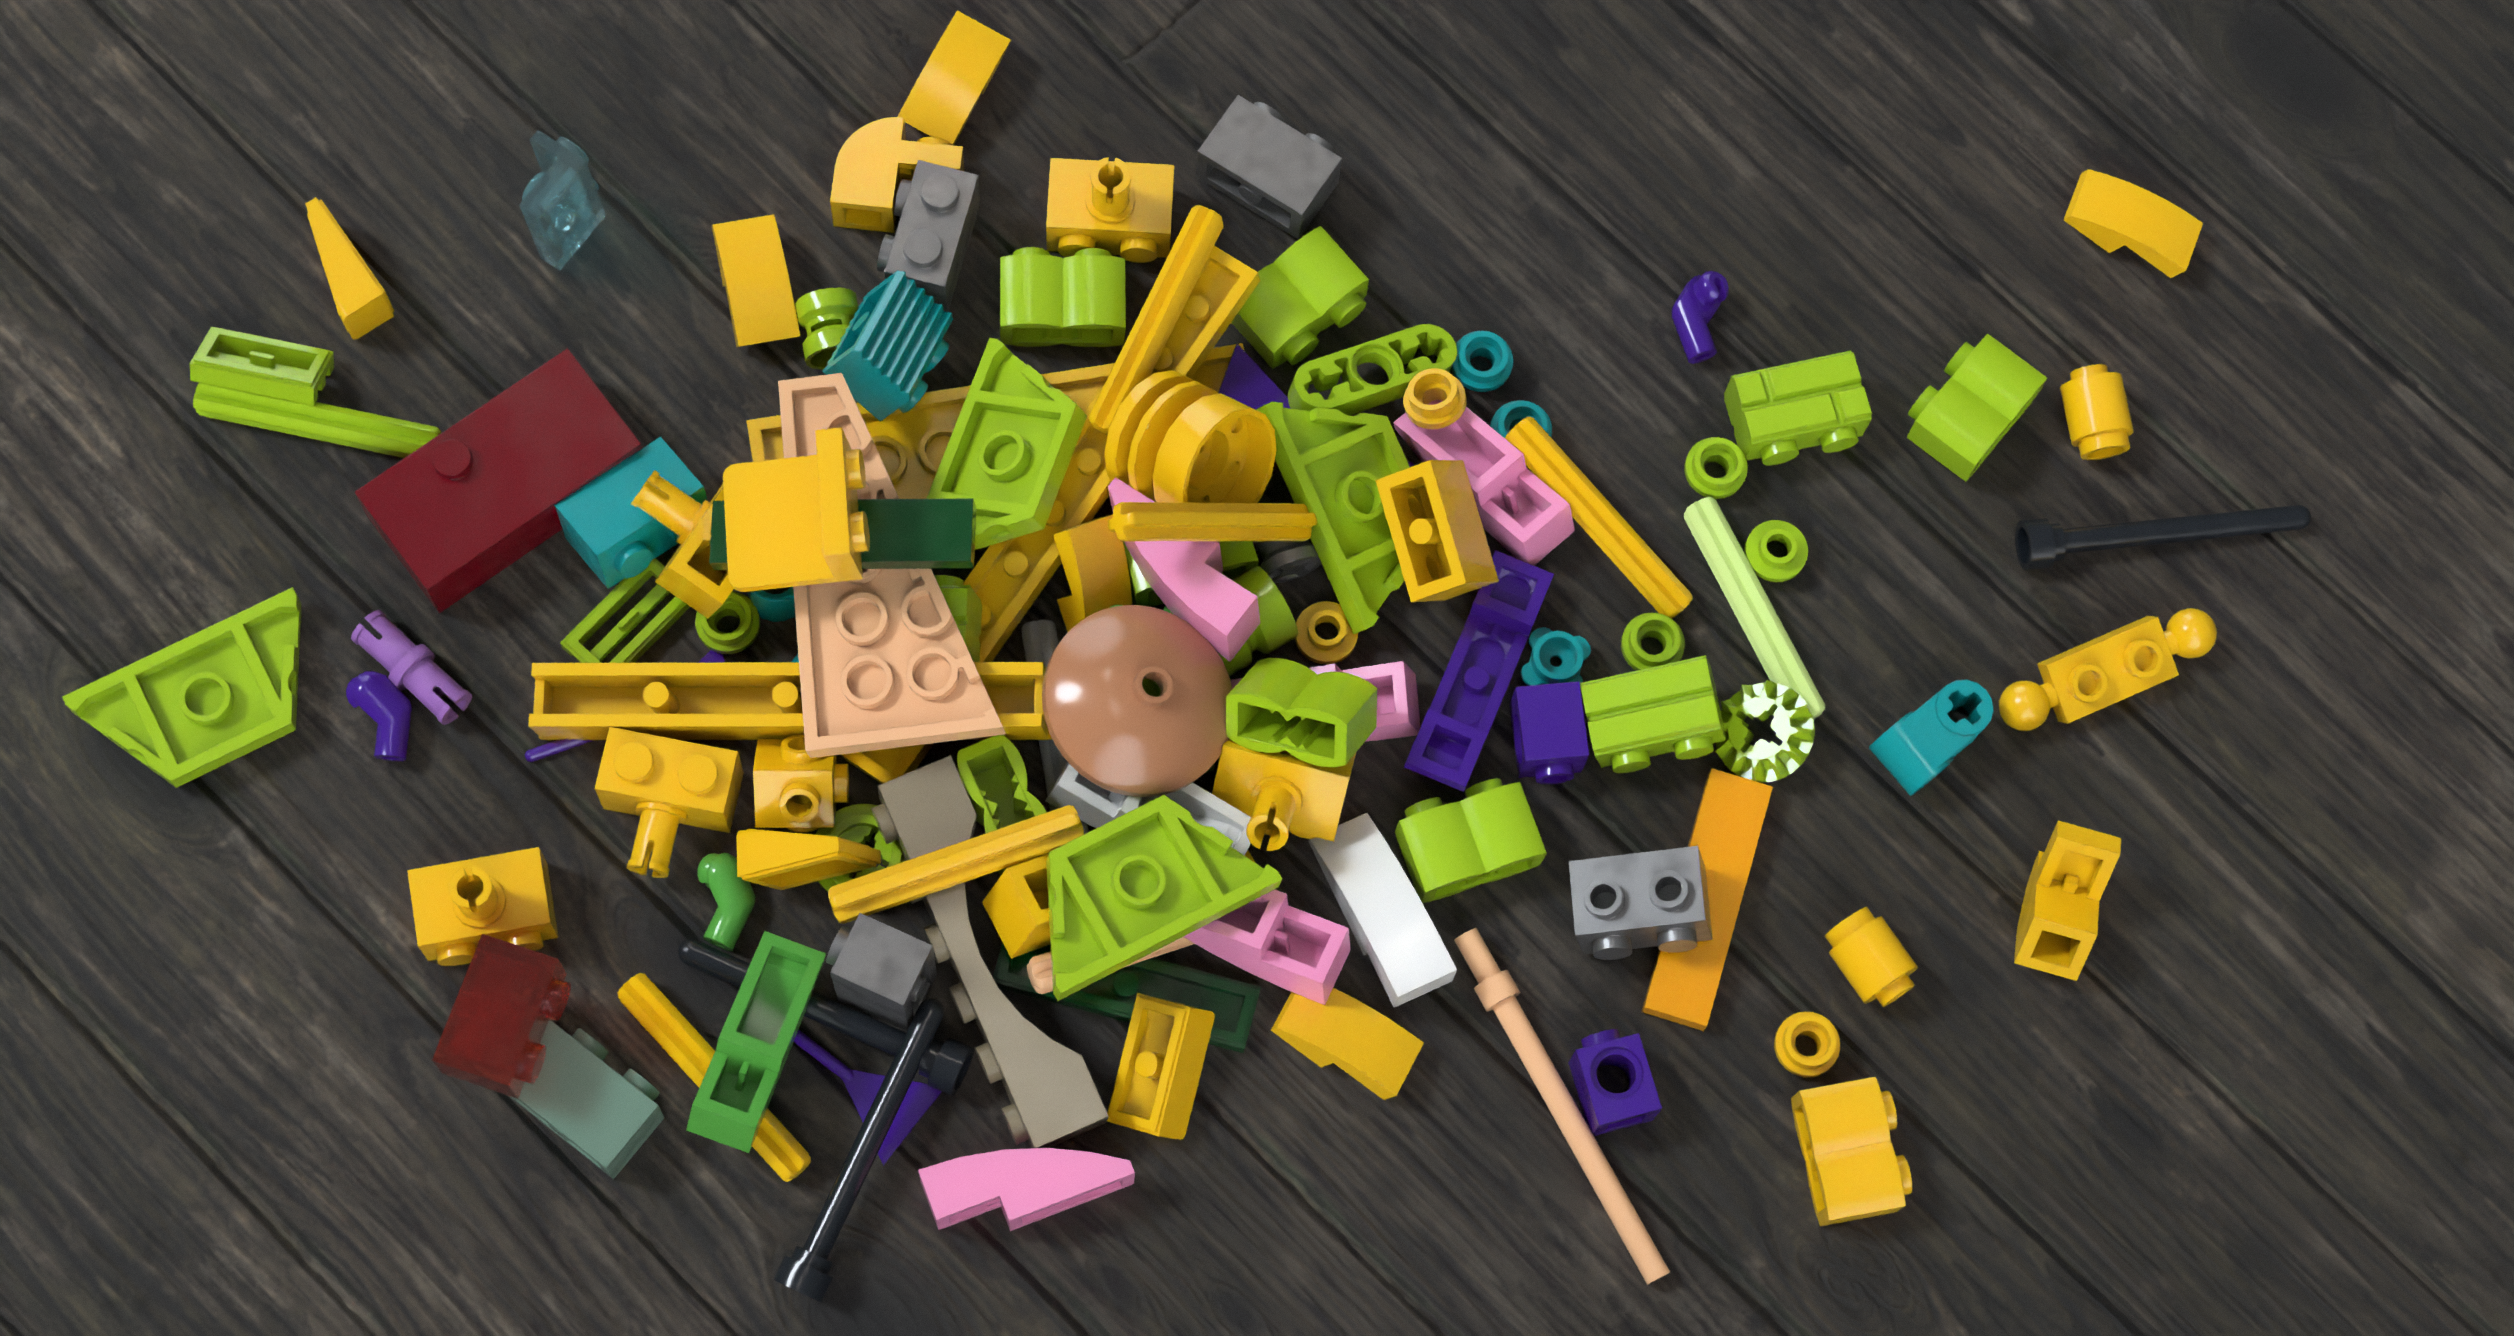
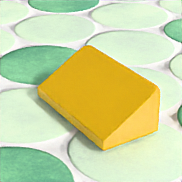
M1137 993L1107 1112L1109 1116L1108 1122L1158 1137L1179 1140L1185 1137L1215 1019V1014L1212 1011Z

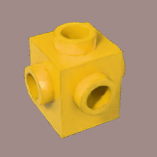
M804 734L791 735L785 739H758L753 767L755 828H787L795 832H811L819 828H834L837 803H848L849 800L848 764H836V755L810 758L805 751Z

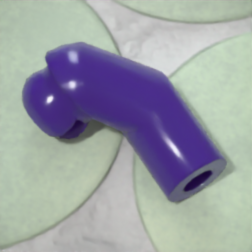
M1707 271L1702 275L1694 276L1686 284L1672 307V320L1687 360L1691 364L1706 361L1717 354V349L1707 324L1719 308L1721 302L1727 298L1729 286L1725 277L1716 271Z
M365 671L359 674V676L352 678L346 688L348 702L353 708L359 706L377 723L374 757L386 761H406L412 711L410 700L386 675Z

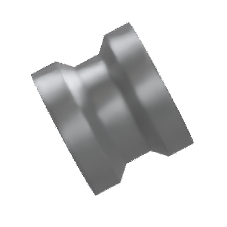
M1309 539L1306 541H1253L1255 550L1260 551L1263 559L1260 567L1275 584L1304 576L1322 564L1314 545L1310 543Z

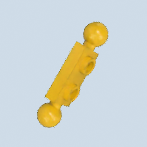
M2187 608L2175 613L2168 621L2164 632L2158 617H2143L2037 663L2044 684L2038 685L2032 681H2017L2010 684L2003 691L1999 700L2000 715L2011 728L2019 731H2030L2038 728L2045 722L2050 708L2053 707L2058 722L2071 723L2179 676L2172 655L2177 654L2184 658H2198L2208 653L2216 641V625L2207 613L2195 608Z

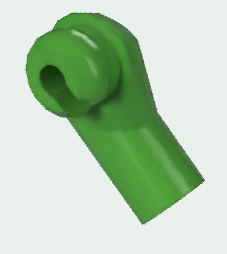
M711 853L702 858L697 868L699 882L705 883L710 888L718 905L703 939L720 949L731 952L755 905V893L750 882L737 877V858L729 853Z

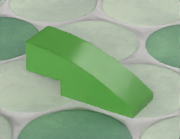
M764 931L720 1033L716 1051L692 1104L686 1131L746 1153L750 1152L825 961L826 953Z

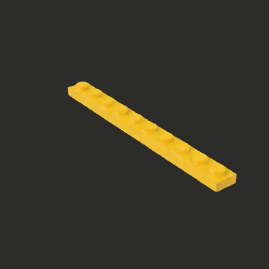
M1214 245L1151 375L1157 372L1174 370L1192 379L1259 284L1260 277L1258 272ZM1101 390L1084 412L1087 418L1045 528L990 545L964 581V585L971 586L982 604L979 662H992L1061 565L1062 562L1053 534L1092 521L1109 496L1108 486L1111 480L1107 476L1104 456L1107 435L1093 428L1089 421V415ZM934 743L842 754L846 761L883 784L916 770Z

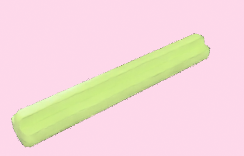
M1706 497L1694 502L1686 508L1684 519L1768 678L1772 682L1792 688L1808 704L1813 719H1816L1825 710V703L1720 506L1713 497Z

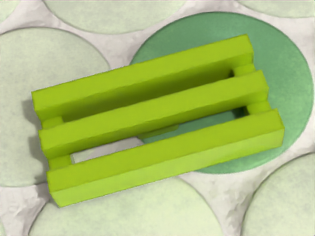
M211 327L190 362V381L314 406L318 399V390H323L326 385V376H330L334 370V352Z
M655 558L637 576L624 578L560 642L562 649L580 663H602L601 661L670 592L657 584L590 652L583 644L653 575L658 578L665 566ZM675 596L609 663H635L690 606Z

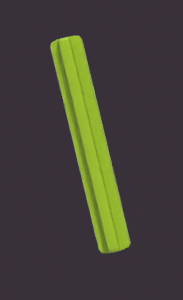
M198 383L193 398V407L200 416L401 458L407 457L441 434V430L438 427L320 402H316L312 406L204 383Z

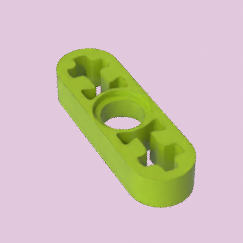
M1420 324L1308 361L1296 371L1288 392L1289 406L1291 409L1306 411L1316 407L1337 409L1350 416L1403 398L1409 382L1419 372L1431 368L1450 372L1457 356L1456 343L1453 337L1443 328L1432 324ZM1419 348L1426 355L1413 359ZM1435 354L1438 358L1435 363H1432L1427 356ZM1363 363L1377 364L1386 371L1389 381L1382 385L1369 384L1359 376L1357 366ZM1408 363V366L1404 372L1403 365ZM1340 376H1342V383L1337 385ZM1313 384L1319 392L1332 389L1328 399L1324 400L1319 392L1309 394L1307 392L1309 385Z

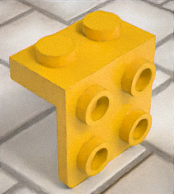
M842 427L815 430L817 455L737 463L725 469L723 473L728 579L735 590L750 592L863 579L861 552L870 550V535L865 511L858 512L857 489H864L866 487L865 465L861 449L852 450Z

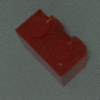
M482 934L432 1059L442 1074L517 1099L525 1082L534 1084L546 1056L547 1047L540 1044L548 1021L549 1019L554 1021L560 1019L570 995L571 983L564 981L567 973L559 959Z

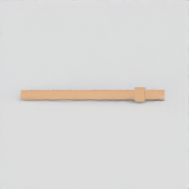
M1473 928L1458 936L1454 941L1478 982V985L1474 987L1476 994L1487 1012L1491 1010L1495 1012L1646 1284L1649 1285L1670 1273V1270L1516 997L1521 992L1509 971L1500 970L1477 928Z

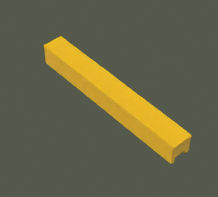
M799 662L532 663L531 676L535 679L533 714H529L528 727L539 735L540 740H606L609 727L676 740L785 739L791 735L804 734ZM974 662L1006 732L1004 736L1009 740H1052L1045 721L1042 705V685L1046 670L1044 663ZM980 737L964 740H985L989 737Z

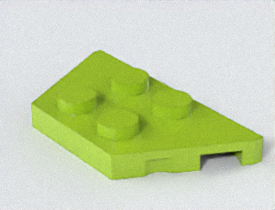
M989 338L926 499H974L976 504L975 550L1043 530L1087 415L1067 395L1049 384L1029 364L1026 365L1016 357L1001 341Z
M1270 402L1256 409L1266 414L1275 429L1277 449L1275 461L1294 503L1305 504L1309 513L1316 514L1317 525L1312 527L1310 539L1353 634L1374 626L1379 619V616L1376 615L1377 611L1392 591L1399 589L1404 582L1401 566L1375 481L1410 468L1388 417L1368 413L1349 416L1337 409L1316 407L1310 411L1283 408V403Z
M292 587L66 694L62 698L72 713L177 788L296 731L301 601Z
M1165 795L1050 851L1046 860L1053 994L1059 1001L1277 889L1282 881L1281 875L1270 865L1267 864L1265 868H1262L1232 848L1233 840L1212 826L1208 827L1197 823L1188 810Z

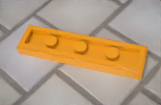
M1713 768L1708 773L1688 847L1698 846L1705 864L1713 940L1697 941V947L1684 952L1658 951L1642 1008L1643 1013L1701 1031L1706 1029L1773 789L1772 786Z

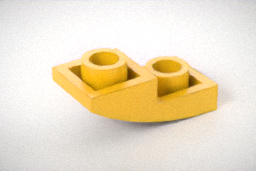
M957 10L897 117H904L905 123L931 137L941 138L955 145L980 95L984 94L1012 40Z
M2090 169L2081 173L2064 217L2065 222L2108 253L2125 245L2169 278H2173L2187 270L2203 225L2200 220L2185 210L2144 188Z
M774 214L713 224L712 230L723 287H726L736 347L800 337L788 270Z
M1113 514L1053 534L1072 593L1057 599L1067 633L1080 621L1096 612L1108 609L1114 605H1132L1130 576L1123 541L1117 538L1116 532H1111L1108 527V519H1111Z
M1335 988L1332 989L1325 1005L1291 992L1271 1029L1273 1033L1322 1068L1334 1063L1383 1100L1397 1096L1424 1044L1423 1041L1388 1017Z

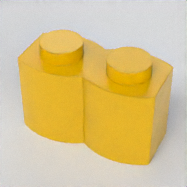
M1876 1077L1798 1091L1791 1098L1793 1117L1799 1144L1806 1162L1808 1183L1819 1225L1826 1226L1895 1213L1906 1206L1905 1195L1912 1193V1178L1905 1156H1896L1891 1143L1890 1130L1897 1128V1114L1890 1092H1881Z

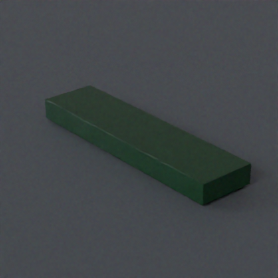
M973 498L858 499V512L865 511L870 535V550L861 552L862 569L974 568L976 504ZM724 500L713 501L709 563L713 570H728Z
M1002 943L993 974V979L998 988L1129 1023L1137 993L1209 1010L1215 1014V1019L1208 1044L1244 1053L1261 990L1259 986L1151 958L1121 968L1058 1001L1053 991L1045 994L1036 993L1027 972V964L1030 959L1050 952L1051 944L1010 958Z

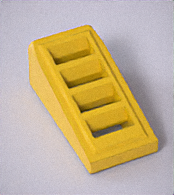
M315 197L305 203L308 210V220L338 314L347 332L353 340H356L393 318L394 309L385 290L324 202Z
M758 829L740 830L736 836L737 877L742 878L744 881L777 890H785L876 867V864L881 863V850L835 836Z

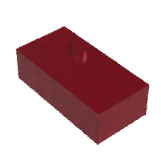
M567 348L354 493L367 518L438 613H441L561 531L562 526L555 504L642 449V446Z

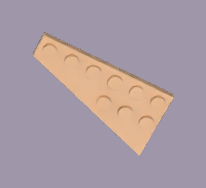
M842 373L778 381L784 458L817 455L815 430L842 427L852 450L861 449L863 454L866 487L864 489H857L858 499H899ZM862 569L863 579L793 587L805 751L810 758L1006 734L932 569Z

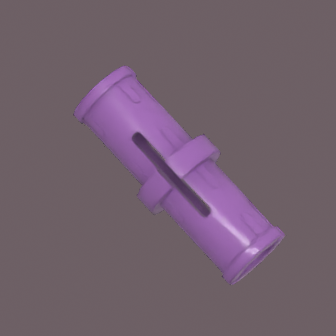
M376 610L365 617V620L382 635L380 640L375 638L362 624L359 623L351 636L352 641L356 645H360L371 657L390 672L388 679L401 691L408 689L437 717V720L442 725L449 724L458 717L452 708L441 699L442 695H446L462 711L468 707L472 694L468 690L463 689L433 662L435 654L426 645H415L386 617L383 611Z

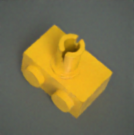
M1109 157L1099 161L1050 158L1046 222L1047 251H1056L1064 257L1075 256V253L1082 249L1101 248L1111 252L1112 255H1120L1125 260L1136 263L1151 262L1157 257L1167 258L1170 253L1174 165L1123 162L1118 158H1115V161H1109Z
M654 470L631 502V505L635 508H640L679 535L676 542L680 544L655 582L700 614L709 618L724 604L734 589L728 579V570H713L709 563L713 501L724 500L723 484L710 502L705 500L700 504Z
M609 727L594 789L603 809L640 816L631 858L627 863L628 870L646 876L649 866V869L653 870L652 877L667 878L679 824L730 833L744 774L738 751Z
M1228 739L1222 746L1212 794L1251 817L1247 824L1246 835L1249 842L1258 849L1261 848L1265 834L1270 835L1267 851H1274L1283 847L1289 837V832L1301 838H1321L1334 842L1356 753L1346 765L1321 767L1299 760L1286 750L1276 753L1257 752L1242 747Z
M539 847L407 870L417 944L428 961L437 960L438 965L441 966L462 965L475 961L478 958L477 952L503 948L506 954H524L541 949L543 947V940L558 938L548 864Z

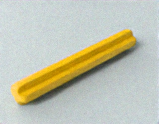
M1195 205L1191 208L1089 415L1091 426L1099 432L1108 435L1109 427L1120 404L1137 384L1151 375L1224 227L1222 216L1214 210L1201 205Z
M1528 416L1522 419L1507 433L1505 439L1524 454L1526 466L1531 472L1570 504L1572 517L1658 613L1672 619L1690 604L1693 599L1690 591L1534 418Z
M1120 502L1114 506L1113 517L1108 519L1109 530L1116 532L1117 538L1120 541H1306L1311 537L1312 527L1317 525L1316 514L1309 513L1305 504Z
M1067 805L837 884L828 890V898L837 921L846 924L856 920L859 913L869 916L1048 854L1050 851L1084 835V829L1077 810L1074 806Z
M636 974L625 982L617 992L620 1002L700 1088L715 1050L646 974ZM767 1108L752 1147L783 1181L789 1182L798 1177L808 1167L811 1158L804 1147Z

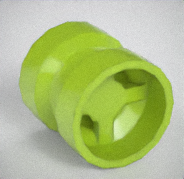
M841 287L819 289L803 295L795 303L799 325L805 328L807 332V338L802 345L806 365L810 368L823 370L828 365L827 362L831 359V354L837 349L836 346L841 341L840 338L846 333L845 330L850 325L849 322L855 317L854 314L859 308L856 292L851 289Z

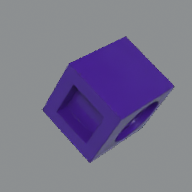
M1580 682L1516 687L1509 707L1518 778L1536 777V782L1539 784H1558L1572 780L1574 773L1582 772L1589 757Z
M1610 1029L1583 1038L1581 1040L1583 1048L1575 1050L1568 1064L1586 1123L1592 1134L1597 1136L1653 1121L1661 1111L1662 1106L1639 1033L1620 1037L1618 1029ZM1603 1065H1614L1622 1069L1629 1081L1628 1090L1623 1093L1606 1091L1598 1082L1597 1068Z

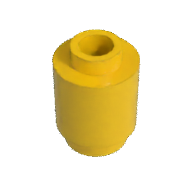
M2104 364L2084 366L2070 372L2071 380L2061 385L2060 391L2072 446L2079 447L2081 459H2104L2128 451L2131 448L2128 436L2132 435L2134 431L2122 375L2117 372H2108L2107 365Z
M1868 907L1853 913L1825 935V938L1832 946L1829 955L1864 1004L1877 998L1882 1007H1885L1915 986L1909 975L1918 966L1882 916L1875 918Z

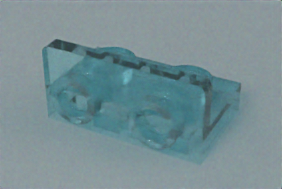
M537 130L530 138V143L541 172L535 175L526 186L522 202L519 206L540 258L560 271L606 215L597 192L599 186L592 178L587 164L589 158L586 153L565 137L560 136L555 141Z

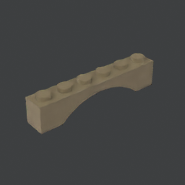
M951 755L878 785L881 805L871 808L873 816L886 845L897 840L906 861L973 838L977 814ZM965 882L912 900V904L921 900L924 901L933 922L923 927V931L928 944L933 945L934 957L939 964L949 959L959 983L949 987V991L963 1023L965 1024L975 1019L985 1043L975 1047L982 1069L990 1084L999 1080L1002 1081L1011 1104L1001 1108V1111L1016 1145L1028 1141L1030 1148H1051L1105 1124L1109 1116L1083 1056L1052 1040L1025 1019L998 988L980 956L969 922Z

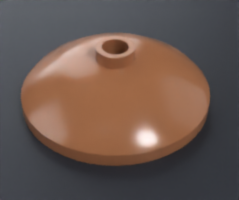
M1124 605L1104 609L1088 616L1063 637L1053 651L1045 670L1042 685V705L1045 721L1056 747L1079 774L1101 788L1114 793L1133 797H1154L1185 788L1200 778L1217 761L1221 755L1223 743L1229 739L1226 735V696L1232 690V685L1227 669L1216 649L1187 621L1161 609L1141 605ZM1143 679H1150L1158 684L1160 688L1159 697L1150 696L1144 691L1142 686Z

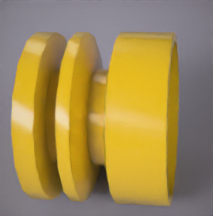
M1169 370L1154 373L1137 384L1120 404L1108 430L1104 456L1107 476L1111 482L1116 477L1154 502L1258 503L1272 476L1277 449L1275 429L1266 414L1224 394H1218L1216 390L1183 374Z

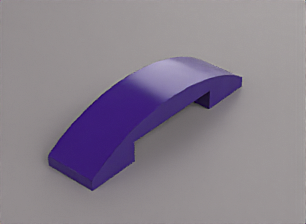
M1496 550L1492 559L1499 582L1479 588L1462 633L1404 765L1406 769L1463 792L1479 758L1554 576L1551 572Z

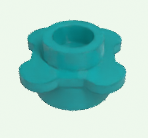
M1546 627L1534 630L1529 638V645L1532 648L1530 660L1521 670L1523 681L1528 686L1577 681L1583 683L1580 671L1583 661L1588 659L1591 653L1588 641L1581 636H1573L1563 631H1551ZM1552 657H1559L1562 664L1559 667H1554L1551 665L1550 659Z

